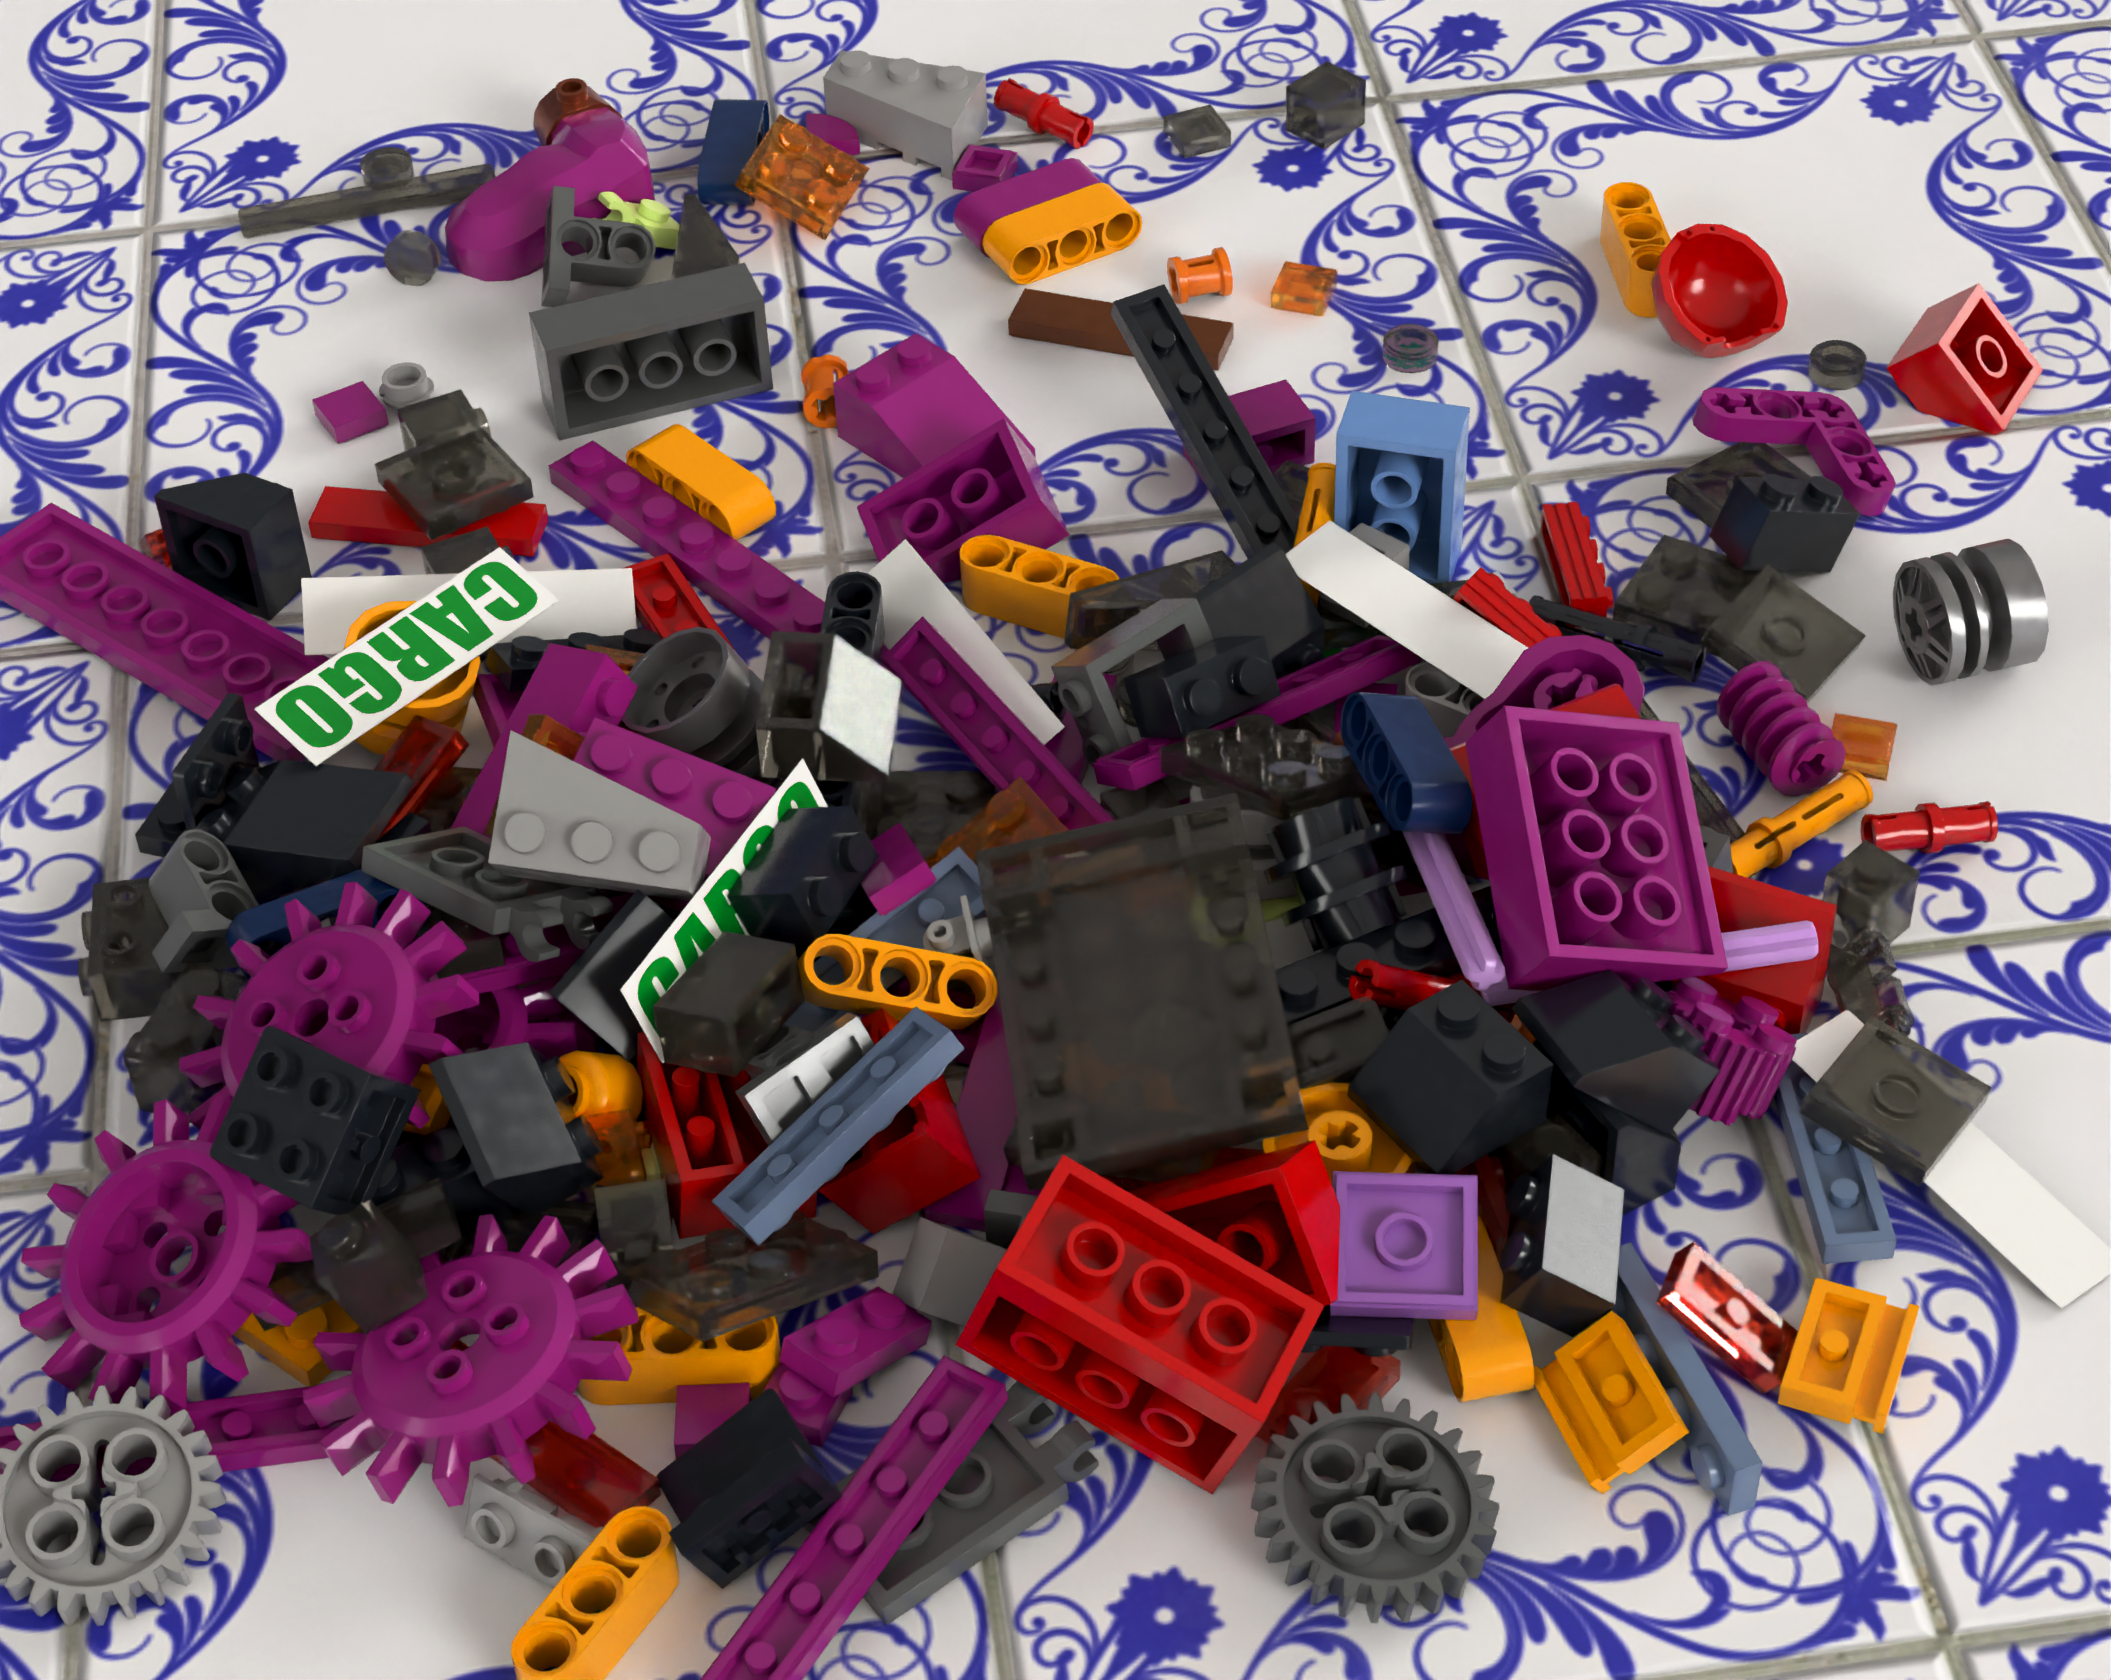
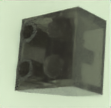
M772 631L756 721L761 777L787 778L803 758L814 780L889 784L902 694V680L836 634Z

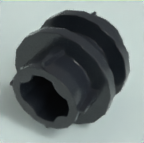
M1351 796L1325 804L1271 828L1272 832L1266 834L1277 861L1276 865L1263 871L1268 884L1291 877L1302 904L1281 914V917L1286 927L1302 923L1314 952L1317 950L1325 951L1401 921V917L1407 915L1395 884L1409 878V874L1405 865L1382 872L1371 844L1392 833L1387 822L1371 826L1359 797L1352 799Z

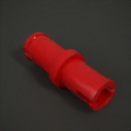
M1008 78V81L1004 80L995 92V108L1027 122L1028 128L1040 135L1047 132L1069 143L1076 149H1080V146L1084 147L1092 135L1094 123L1091 118L1082 116L1060 105L1059 99L1047 92L1040 95L1018 84L1011 78Z
M1989 801L1939 808L1933 802L1918 804L1915 811L1880 815L1865 814L1861 821V840L1864 849L1868 850V855L1917 848L1923 854L1939 853L1945 845L1981 841L1984 843L1994 842L1998 833L1997 814L1994 806L1990 807L1991 803Z

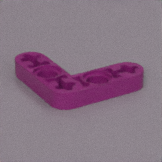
M1720 387L1708 388L1703 391L1692 421L1696 429L1705 436L1725 442L1806 445L1823 476L1834 481L1842 488L1843 496L1858 510L1860 515L1877 516L1885 511L1896 485L1895 479L1852 408L1839 397L1822 392Z

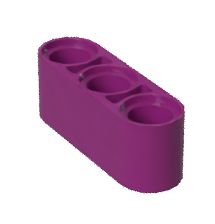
M1075 158L1064 159L966 195L958 203L954 211L953 220L955 226L985 257L990 258L984 252L982 243L983 236L994 221L1087 186L1103 182L1080 160Z

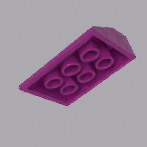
M1504 706L1466 741L1508 989L1543 991L1609 969L1633 983H1636L1641 976L1652 982L1721 974L1728 969L1679 723Z

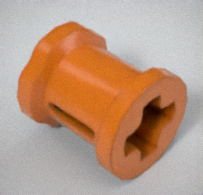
M1214 248L1211 255L1185 260L1177 256L1168 258L1167 275L1169 287L1176 304L1187 303L1190 297L1218 292L1221 297L1232 294V270L1224 248Z
M829 354L809 359L801 370V381L807 392L803 399L804 415L810 423L821 428L837 427L833 371H835L836 381L849 374L846 362L837 356ZM818 399L820 401V412L818 410Z

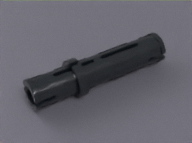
M1534 595L1529 601L1534 613L1546 623H1552L1558 627L1563 636L1588 635L1612 643L1635 662L1637 670L1640 672L1648 667L1685 678L1690 682H1696L1702 672L1707 652L1705 645L1690 643L1658 633L1655 625L1646 622L1634 626L1597 615L1593 612L1543 599L1541 596ZM1565 623L1602 633L1604 637L1566 626ZM1623 640L1629 641L1630 643H1634L1640 646H1646L1652 649L1662 651L1664 655L1656 653L1652 650L1626 644Z

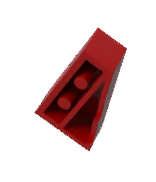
M883 1008L860 1020L875 1045L899 1023L898 1020ZM943 1073L934 1082L926 1085L896 1114L894 1120L887 1128L876 1133L844 1164V1167L837 1176L825 1182L818 1189L819 1192L873 1234L901 1219L912 1216L918 1210L981 1178Z
M706 1024L692 1025L663 1064L644 1032L638 1033L637 1072L641 1078L644 1093L642 1111L653 1143L679 1239L739 1230L724 1217L712 1200L768 1148V1145L735 1091L750 1082V1077ZM818 1190L793 1213L788 1222L816 1218Z

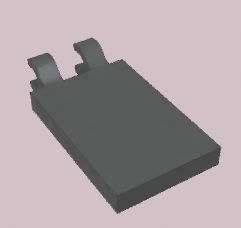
M465 826L363 846L362 872L399 890L402 888L412 893L417 899L491 935L505 932L511 933L520 953L531 962L559 957L560 949L546 941L543 928L563 924L571 942L577 948L586 950L600 934L594 926L593 917L613 912L614 905L608 898L602 895L595 896L596 888L501 874L488 863L492 839Z
M1018 1381L1007 1391V1402L863 1596L865 1601L886 1625L1069 1500L1066 1482L1080 1481L1089 1476L1099 1466L1098 1460L1089 1451L1095 1445V1439L1077 1420L1063 1426L1050 1440L1035 1449L1022 1434H1035L1046 1428L1055 1419L1052 1410L1044 1403L1048 1399ZM857 1470L836 1483L840 1492H842ZM830 1506L803 1526L809 1534Z

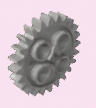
M99 1386L95 1393L93 1405L83 1407L77 1395L72 1391L67 1393V1413L57 1417L44 1404L39 1406L38 1412L43 1426L33 1431L26 1426L16 1424L12 1428L21 1444L16 1451L0 1448V1467L4 1470L3 1474H0V1579L7 1578L4 1586L16 1602L30 1594L29 1603L36 1615L40 1617L44 1616L57 1603L58 1613L65 1625H72L82 1607H88L89 1613L96 1625L103 1626L108 1616L110 1605L119 1604L129 1620L135 1619L137 1597L146 1594L155 1604L162 1606L165 1604V1597L160 1584L167 1578L184 1586L191 1582L182 1565L186 1558L208 1561L210 1554L204 1542L199 1538V1535L221 1533L222 1525L216 1513L209 1509L226 1504V1496L221 1485L213 1482L223 1475V1471L216 1455H207L213 1448L205 1431L200 1430L192 1433L195 1426L185 1409L170 1417L171 1410L164 1396L157 1395L143 1409V1401L136 1387L130 1386L124 1393L120 1403L113 1404L106 1387ZM107 1445L104 1455V1466L102 1464V1478L111 1496L102 1499L100 1474L96 1467L97 1450L100 1446ZM144 1457L156 1458L152 1466L144 1473L134 1476L124 1475L129 1465L137 1459ZM80 1464L79 1469L69 1479L61 1482H50L52 1475L62 1466ZM100 1510L102 1535L106 1543L105 1560L100 1565H94L98 1554V1543L100 1544V1530L91 1513ZM143 1526L154 1527L148 1539L141 1544L122 1546L124 1538L135 1528ZM66 1533L77 1534L72 1545L64 1551L57 1553L46 1552L52 1540Z

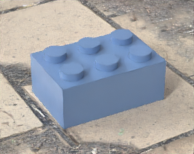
M1351 391L1336 434L1334 523L1347 532L1352 531L1360 523H1364L1410 545L1409 571L1436 589L1449 590L1462 547L1470 407Z

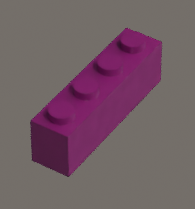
M550 643L450 829L465 826L492 839L510 730L573 761L594 718L616 726L619 725L638 689L637 685L605 653Z

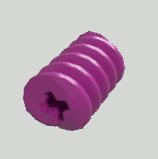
M1757 661L1742 668L1723 687L1717 700L1716 713L1721 724L1731 732L1734 740L1743 746L1747 756L1756 762L1760 772L1769 778L1775 790L1787 796H1801L1813 793L1826 786L1838 775L1845 761L1846 751L1843 743L1834 738L1829 726L1821 723L1817 712L1808 707L1802 695L1795 692L1793 684L1788 679L1782 677L1778 666L1770 661Z

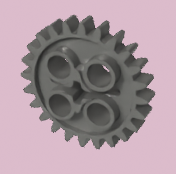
M1372 1393L1367 1410H1358L1350 1396L1342 1394L1337 1414L1334 1415L1319 1401L1314 1402L1309 1423L1295 1415L1290 1416L1285 1436L1273 1434L1269 1441L1266 1458H1260L1254 1481L1257 1484H1255L1251 1501V1509L1258 1511L1254 1530L1255 1536L1271 1538L1266 1554L1268 1563L1290 1560L1285 1578V1583L1288 1586L1298 1584L1307 1578L1314 1583L1310 1603L1313 1605L1318 1604L1329 1593L1338 1596L1340 1617L1345 1618L1351 1612L1355 1602L1366 1605L1367 1615L1371 1623H1378L1384 1605H1392L1402 1622H1409L1415 1600H1418L1430 1613H1438L1444 1592L1459 1600L1463 1596L1468 1578L1478 1579L1480 1577L1486 1555H1490L1497 1530L1493 1527L1499 1512V1503L1489 1500L1495 1480L1493 1476L1477 1474L1482 1458L1481 1452L1474 1450L1458 1453L1457 1450L1463 1431L1460 1428H1456L1442 1435L1434 1431L1438 1413L1434 1410L1427 1413L1419 1421L1410 1418V1402L1405 1398L1397 1405L1394 1413L1384 1411L1382 1400L1378 1393ZM1390 1465H1398L1407 1468L1410 1472H1402L1396 1470ZM1318 1476H1328L1336 1479L1339 1483H1329L1321 1480ZM1410 1529L1426 1531L1433 1537H1423L1415 1534ZM1338 1540H1348L1356 1543L1361 1548L1343 1546Z

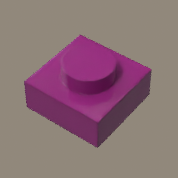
M781 1362L764 1389L765 1391L772 1388L782 1397L810 1444L819 1447L824 1445L853 1393L851 1387L832 1397Z

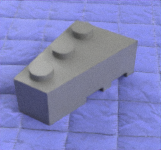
M841 50L823 77L826 115L838 117L851 124L858 133L859 143L876 150L883 147V144L903 153V161L915 166L921 160L941 168V176L952 180V172L967 146L977 145L988 126L985 73L969 71L960 66L944 67L918 63L910 58L893 59L869 55L859 50Z
M510 730L488 863L507 876L635 893L638 889L645 895L690 901L704 884L711 836L699 823Z

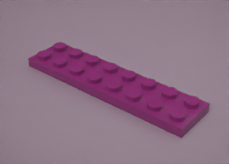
M52 502L0 537V599L208 721L228 693L241 695L247 718L253 726V742L256 749L277 761L282 759L302 761L305 758L296 747L254 709L330 658L325 655H305L304 644Z

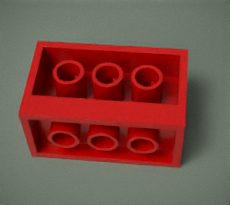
M1062 1155L996 1267L955 1345L1213 1494L1264 1424L1325 1305L1069 1157Z

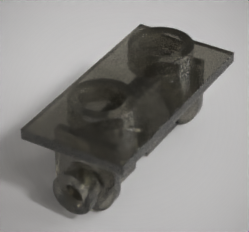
M1865 926L1855 931L1853 940L1843 949L1831 944L1827 964V981L1834 991L1840 1014L1848 1009L1903 1059L1898 1042L1910 1035L1914 1016L1909 1007L1901 980L1892 976L1897 968L1888 937L1873 926Z

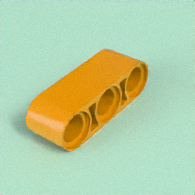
M1632 182L1613 184L1604 192L1600 243L1626 308L1637 316L1656 318L1657 314L1651 283L1657 258L1670 243L1671 239L1652 193L1648 188Z
M1097 183L994 221L983 236L982 245L984 252L1015 283L1024 285L1123 250L1137 239L1143 222L1141 215L1109 184Z
M680 424L671 425L631 448L626 454V462L629 466L737 541L773 520L776 516L775 500L768 487L760 478Z
M995 535L975 536L968 539L960 548L962 599L965 606L976 613L1083 645L1089 644L1121 624L1119 576L1111 569Z
M826 934L817 938L798 959L794 969V984L798 993L807 1002L814 1005L870 1015L883 1008L899 1021L917 1007L950 1030L964 1029L974 1024L991 1008L998 993L997 980L992 970L979 960L842 934ZM829 956L837 960L844 971L843 983L829 985L822 982L815 974L813 968L814 958ZM884 968H895L903 972L910 983L909 995L906 997H896L889 994L883 988L880 981L881 970ZM949 980L964 981L972 988L975 994L974 1008L963 1009L956 1006L950 1000L947 994V983Z
M1479 1216L1477 1319H1428L1449 1382L1459 1403L1531 1390L1534 1386V1366L1527 1336L1517 1310L1501 1303L1503 1273L1485 1225Z
M749 1303L635 1307L638 1312L639 1322L590 1338V1341H618L633 1369L629 1380H580L577 1391L583 1399L598 1405L676 1403L678 1385L750 1383L752 1399H755L764 1391L780 1364L781 1347L776 1317L769 1309L758 1304Z
M647 1506L631 1507L619 1512L606 1524L517 1632L511 1646V1657L517 1680H604L671 1597L679 1583V1567L675 1543L668 1533L672 1530V1527L664 1514L657 1509ZM595 1611H602V1612H599V1613L590 1614V1613H593V1612H595ZM550 1667H559L551 1671H543Z

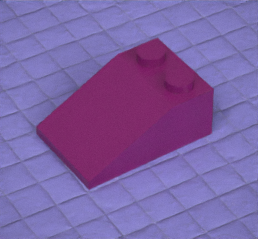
M917 333L833 383L838 437L902 478L907 477L1003 418L1035 457V448L956 357Z
M1004 418L857 506L879 562L906 539L943 583L961 579L959 551L962 544L975 536L995 535L1046 550L1070 535L1033 453Z

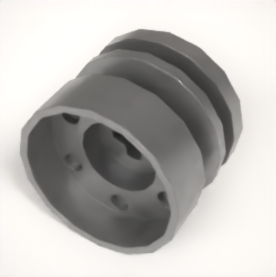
M2007 538L1961 549L1958 556L1951 552H1945L1930 558L1923 557L1903 562L1896 573L1893 588V609L1899 641L1913 670L1920 679L1929 685L1955 681L1957 678L1962 679L1976 676L1982 668L1992 672L2036 662L2044 652L2049 627L2048 606L2043 584L2033 560L2023 547L2015 541Z
M694 627L675 632L651 647L637 660L627 675L637 685L638 689L621 720L636 734L749 778L767 763L781 741L786 723L783 704L766 687L763 681L751 669H748V665L716 630Z

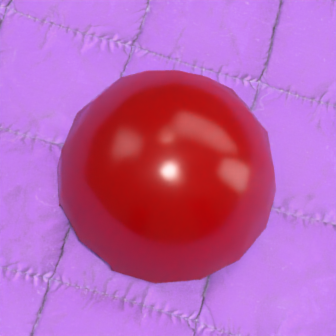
M1696 224L1677 232L1657 258L1651 283L1657 319L1671 340L1692 354L1703 358H1719L1736 354L1766 341L1783 328L1788 305L1783 278L1769 254L1748 235L1723 224Z

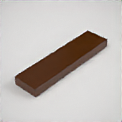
M1025 288L1008 319L1009 335L1014 337L1133 356L1110 315L1113 305L1111 302ZM1182 314L1212 369L1219 370L1233 340V323Z

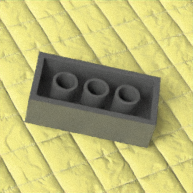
M745 262L529 312L542 400L559 441L773 389L764 298Z

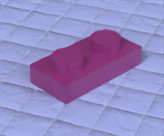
M877 1286L784 1337L779 1361L830 1396L835 1397L926 1345L932 1321L906 1305L896 1295L888 1293Z

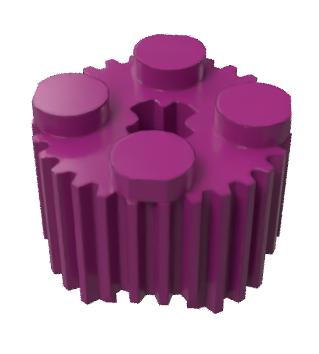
M1696 977L1678 979L1676 986L1668 992V995L1673 1000V1004L1668 1010L1671 1015H1677L1689 1022L1706 1038L1707 1042L1701 1049L1720 1070L1689 1109L1695 1111L1698 1116H1707L1714 1122L1719 1120L1728 1126L1735 1122L1739 1113L1744 1116L1748 1115L1750 1119H1762L1795 1054L1796 1039L1778 1026H1774L1779 1013L1765 1002L1751 996H1742L1738 1004H1735L1731 999L1721 998L1713 986Z

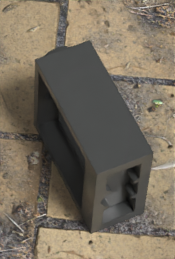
M1197 598L1161 599L1051 666L1059 684L1058 695L1064 708L1073 716L1083 739L1082 750L1084 756L1092 767L1093 763L1097 762L1096 759L1133 743L1103 673L1154 641H1157L1164 660H1167L1214 640Z

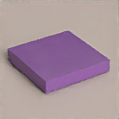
M1333 1171L1332 1187L1340 1205L1338 1299L1330 1304V1316L1476 1320L1478 1312V1175Z

